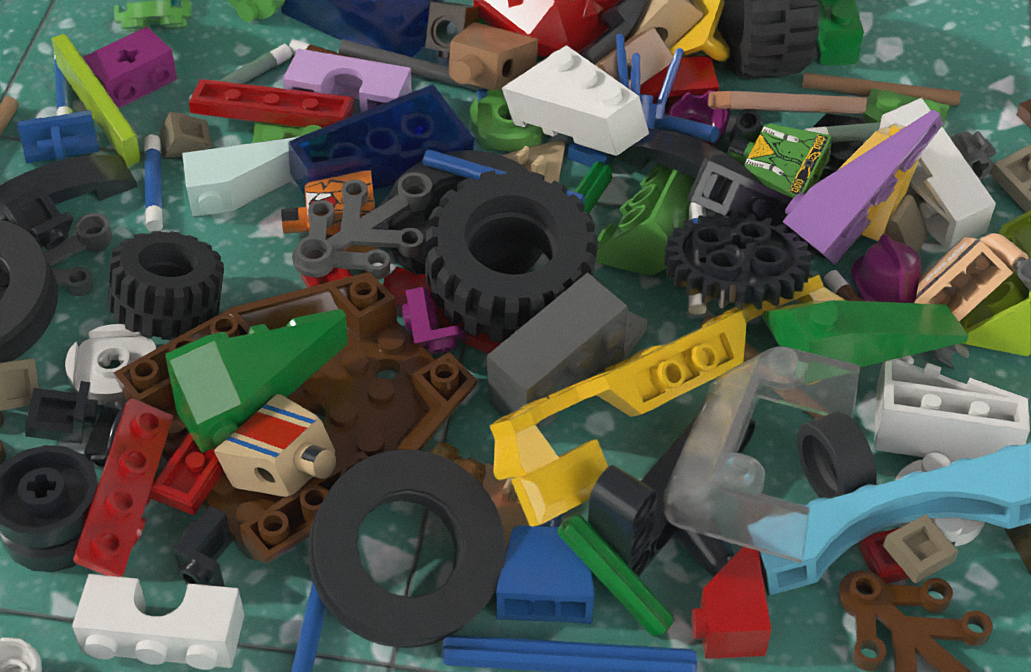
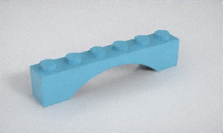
M1031 443L1021 446H1005L996 453L974 459H958L946 467L928 472H912L899 480L881 485H865L849 494L831 499L818 498L806 506L784 512H768L759 519L749 521L752 543H757L761 571L769 595L817 583L829 566L854 544L875 532L899 523L914 521L924 515H927L929 518H962L983 521L1007 529L1031 523Z

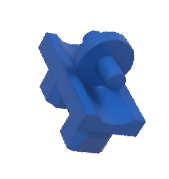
M91 110L17 122L26 163L51 159L60 161L69 156L99 152Z

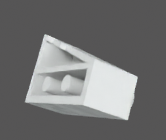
M567 45L552 53L548 58L502 88L513 122L521 127H525L529 123L542 127L544 134L553 137L557 133L573 137L576 144L615 156L649 134L639 96Z
M922 98L882 115L879 130L884 127L891 128L892 124L906 127L931 110ZM941 127L922 152L905 197L907 194L914 197L927 231L949 251L964 237L977 238L987 233L996 203L943 127Z
M898 359L882 362L876 386L874 450L925 457L927 454L935 452L947 456L950 461H956L962 458L974 459L996 453L999 449L1009 445L1021 446L1026 444L1030 432L1028 398L972 378L968 380L967 384L940 375L941 367L928 362L925 369Z

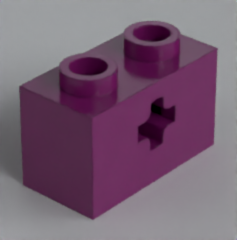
M147 26L83 57L118 109L177 80L172 49Z

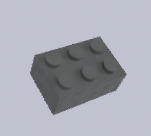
M586 273L487 355L489 403L502 415L506 416L544 397L549 399L548 395L598 375L605 368L622 361L625 354L624 343L627 331L628 306L593 276ZM559 412L544 418L536 424V427H547L554 421Z

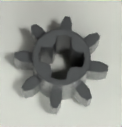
M980 131L975 132L973 135L969 132H961L951 138L952 142L980 180L985 177L992 167L989 157L996 154V150L989 140L985 139Z

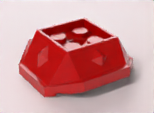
M473 0V6L480 7L479 17L492 27L538 39L537 55L549 57L552 53L566 45L578 53L605 32L608 27L600 15L619 0Z

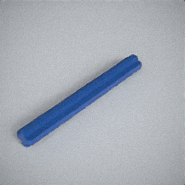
M447 635L444 638L442 647L443 663L450 666L550 672H697L696 651L684 648Z

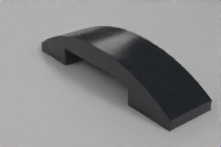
M619 0L606 10L600 17L608 29L580 50L578 54L592 64H596L617 47V34H622L625 38L633 28L646 0Z
M648 128V135L619 155L615 156L605 153L640 170L651 160H654L695 179L704 159H707L763 185L753 173L721 150L698 139L672 131Z
M90 155L56 161L25 172L0 185V220L10 222L3 211L6 203L41 187H44L56 205L91 191L101 201L138 187L137 182L121 156Z
M704 159L687 198L689 201L729 218L732 212H737L739 217L746 219L751 213L755 214V221L759 222L766 218H772L771 226L773 227L785 224L783 221L788 216L785 210L793 199L707 159ZM787 226L786 233H793L794 231ZM799 236V241L806 242ZM808 244L807 251L825 258L810 244Z

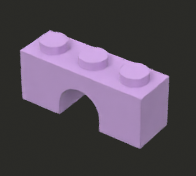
M298 49L283 77L284 89L354 97L360 102L361 122L394 128L400 127L412 99L411 68Z

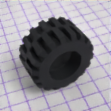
M151 231L149 234H136L134 239L126 238L120 242V247L114 248L112 258H110L109 311L114 313L113 318L118 324H125V329L131 332H140L144 337H161V340H171L173 337H179L219 315L224 263L221 262L219 253L212 250L211 245L198 241L197 237L182 235L180 232Z

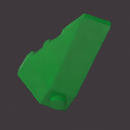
M841 300L810 301L763 311L762 316L801 381L967 342L969 336L948 306L944 304Z
M342 309L297 317L293 318L286 327L269 330L265 324L251 326L249 334L231 338L228 337L226 332L210 334L166 353L165 356L177 414L201 452L204 453L222 444L276 394L287 398L348 345L346 314Z

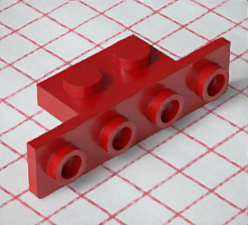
M131 398L125 405L73 557V561L76 564L106 576L123 577L132 546L139 540L146 523V519L142 515L145 505H148L152 499L150 489L157 479L154 477L174 417L173 415L134 398Z

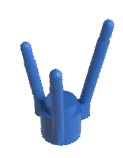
M617 34L616 51L619 82L629 89L624 36ZM677 48L656 104H653V95L640 94V54L634 53L632 55L631 91L640 98L647 128L655 129V118L664 119L665 104L683 55L682 48Z

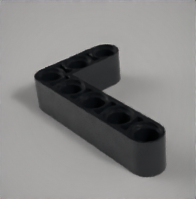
M712 399L641 481L615 465L605 469L596 481L590 494L588 523L639 577L676 533L672 527L673 523L683 513L700 504L743 452L754 433L756 422L720 401Z

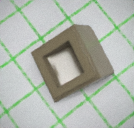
M169 112L159 133L163 157L175 158L183 156L182 153L212 149L206 120Z
M907 194L890 218L886 234H889L893 241L905 243L918 253L927 238V229L914 197Z

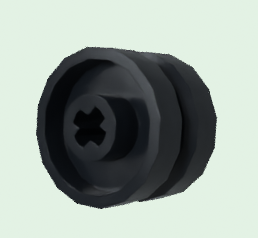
M44 445L24 450L7 460L0 467V538L4 548L16 563L32 571L56 572L78 565L73 561V557L99 484L95 468L84 454L66 446Z

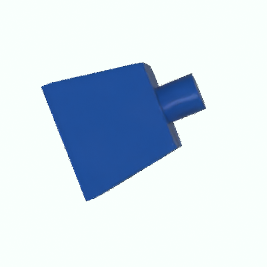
M563 514L539 526L518 525L512 529L504 567L501 570L497 585V620L592 624L594 588L591 571L558 535L557 529L563 522Z

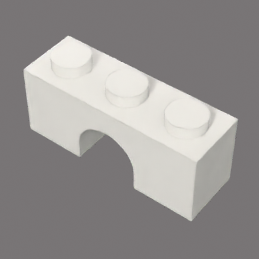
M88 574L72 625L82 653L103 660L111 659L114 656L136 658L152 665L162 664L166 661L185 663L202 670H209L214 667L232 668L244 619V611L238 588L188 584L185 598L175 611L168 615L153 617L144 614L147 605L139 579Z

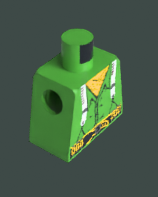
M768 124L764 126L756 143L734 137L727 155L741 163L763 185L794 198L800 192L806 194L812 186L819 182L830 160L832 136Z

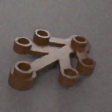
M857 570L845 575L838 589V597L844 610L852 617H855L856 643L852 653L853 662L858 668L868 672L878 670L882 666L886 654L884 643L876 637V619L892 632L895 672H917L915 652L938 672H971L934 639L964 641L971 646H981L988 641L993 624L989 616L981 611H969L964 614L961 620L905 616L895 607L923 606L926 610L933 613L945 611L950 604L953 590L950 584L941 578H930L924 582L922 587L887 585L877 574L870 571ZM857 589L866 590L871 594L864 595L860 593ZM928 592H938L943 596V599H935ZM968 625H977L983 630V632H974L968 627ZM870 649L876 653L877 657L868 658L862 654L861 650Z

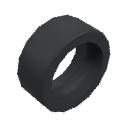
M836 411L800 426L797 433V449L800 462L807 480L820 498L831 499L852 493L865 485H877L875 460L868 441L859 426L847 414Z

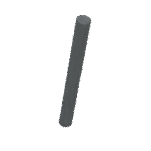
M345 39L340 43L339 54L409 67L412 74L476 91L483 89L468 83H457L449 76V67Z

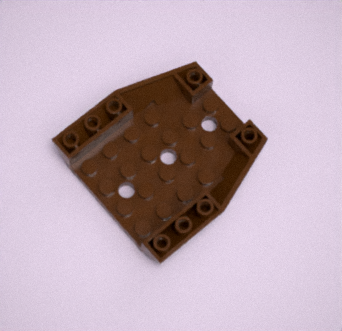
M370 272L232 307L113 372L128 401L134 398L174 416L162 452L164 458L169 462L189 431L177 414L165 356L166 353L210 334L226 332L228 337L231 338L249 334L251 326L265 324L269 330L286 327L293 318L338 309H342L346 314L348 345L287 397L311 413L324 417L322 424L335 449L336 465L332 474L324 479L313 476L294 495L284 497L232 487L226 473L223 471L202 503L206 509L212 506L227 515L232 541L246 558L269 563L309 538L319 507L332 486L347 470L360 461L382 452L393 450L421 451L477 385V379L450 352L435 360L423 347L414 343V338L397 321L395 297ZM384 370H393L398 373L392 379L378 378L376 376Z

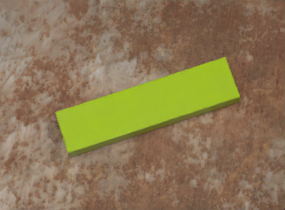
M63 33L51 38L58 68L87 110H91L94 120L113 148L122 157L127 167L139 163L141 157L137 134L69 37Z

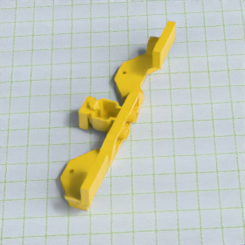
M816 275L809 277L808 283H804L802 292L794 291L792 300L780 297L779 306L795 299L799 303L846 300L825 288L820 276ZM763 301L762 309L760 310L756 309L751 303H745L743 310H738L737 307L731 308L723 314L708 320L702 328L666 345H658L640 350L636 354L605 368L606 372L548 395L549 399L544 397L528 403L519 410L491 424L490 428L495 438L494 475L498 480L515 477L511 481L530 527L539 526L589 500L596 481L603 471L608 468L597 439L587 441L558 456L536 427L537 423L594 395L602 398L630 417L644 414L744 363L746 324L751 319L762 315L763 311L771 310L778 306ZM823 377L807 380V382L816 381Z

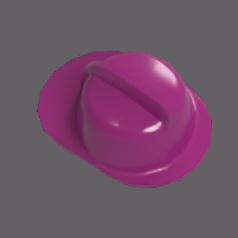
M883 234L878 243L870 247L865 255L857 259L851 271L863 300L867 302L914 303L917 297L918 282L923 275L918 253L905 243L893 241L889 234Z

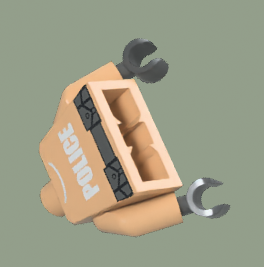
M991 233L980 239L964 237L921 276L914 303L947 305L956 319L960 321L1013 272H1017V276L1031 292V258L1028 259V255L1001 234ZM961 343L932 350L933 356L950 369H955L951 363V357L954 352L959 353L966 359L969 357L968 348Z

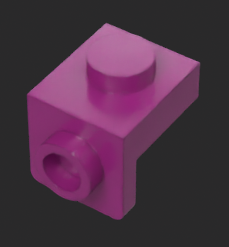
M424 287L406 290L408 303L403 304L402 312L406 328L413 331L415 344L425 349L429 348L430 353L436 354L455 350L457 342L467 340L466 332L459 326L439 328L436 305L429 290Z

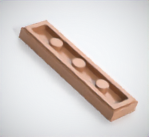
M721 91L709 92L708 107H711V109L730 110L752 109L755 111L863 114V112H866V97Z

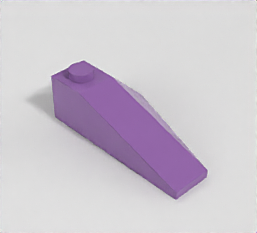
M934 109L812 186L806 194L802 192L797 194L787 206L785 213L788 216L783 222L826 259L836 265L870 224L871 220L868 219V211L872 205L877 206L882 201H887L895 190L894 186L898 180L895 174L898 170L906 172L910 169L942 127L941 115Z

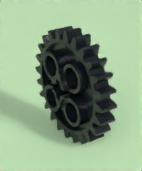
M715 212L713 220L699 215L698 224L686 220L684 221V229H674L673 237L667 238L664 266L667 267V277L675 278V287L687 286V296L698 293L702 294L701 302L704 304L712 299L719 300V308H724L729 302L735 303L738 310H743L745 303H751L756 309L760 310L762 309L763 301L779 306L780 297L792 300L794 291H803L804 283H808L811 252H807V242L799 241V234L796 232L786 233V224L776 227L771 226L772 218H766L759 222L755 221V214L752 213L746 219L739 217L737 212H732L730 218H724L720 213Z

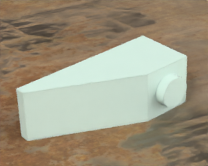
M306 136L182 153L192 217L235 211L310 172Z

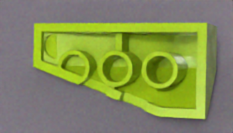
M1030 210L1003 224L998 233L1028 255V259L1031 258ZM1013 272L959 321L969 335L967 342L963 344L1022 356L1031 355V292L1017 276V272Z

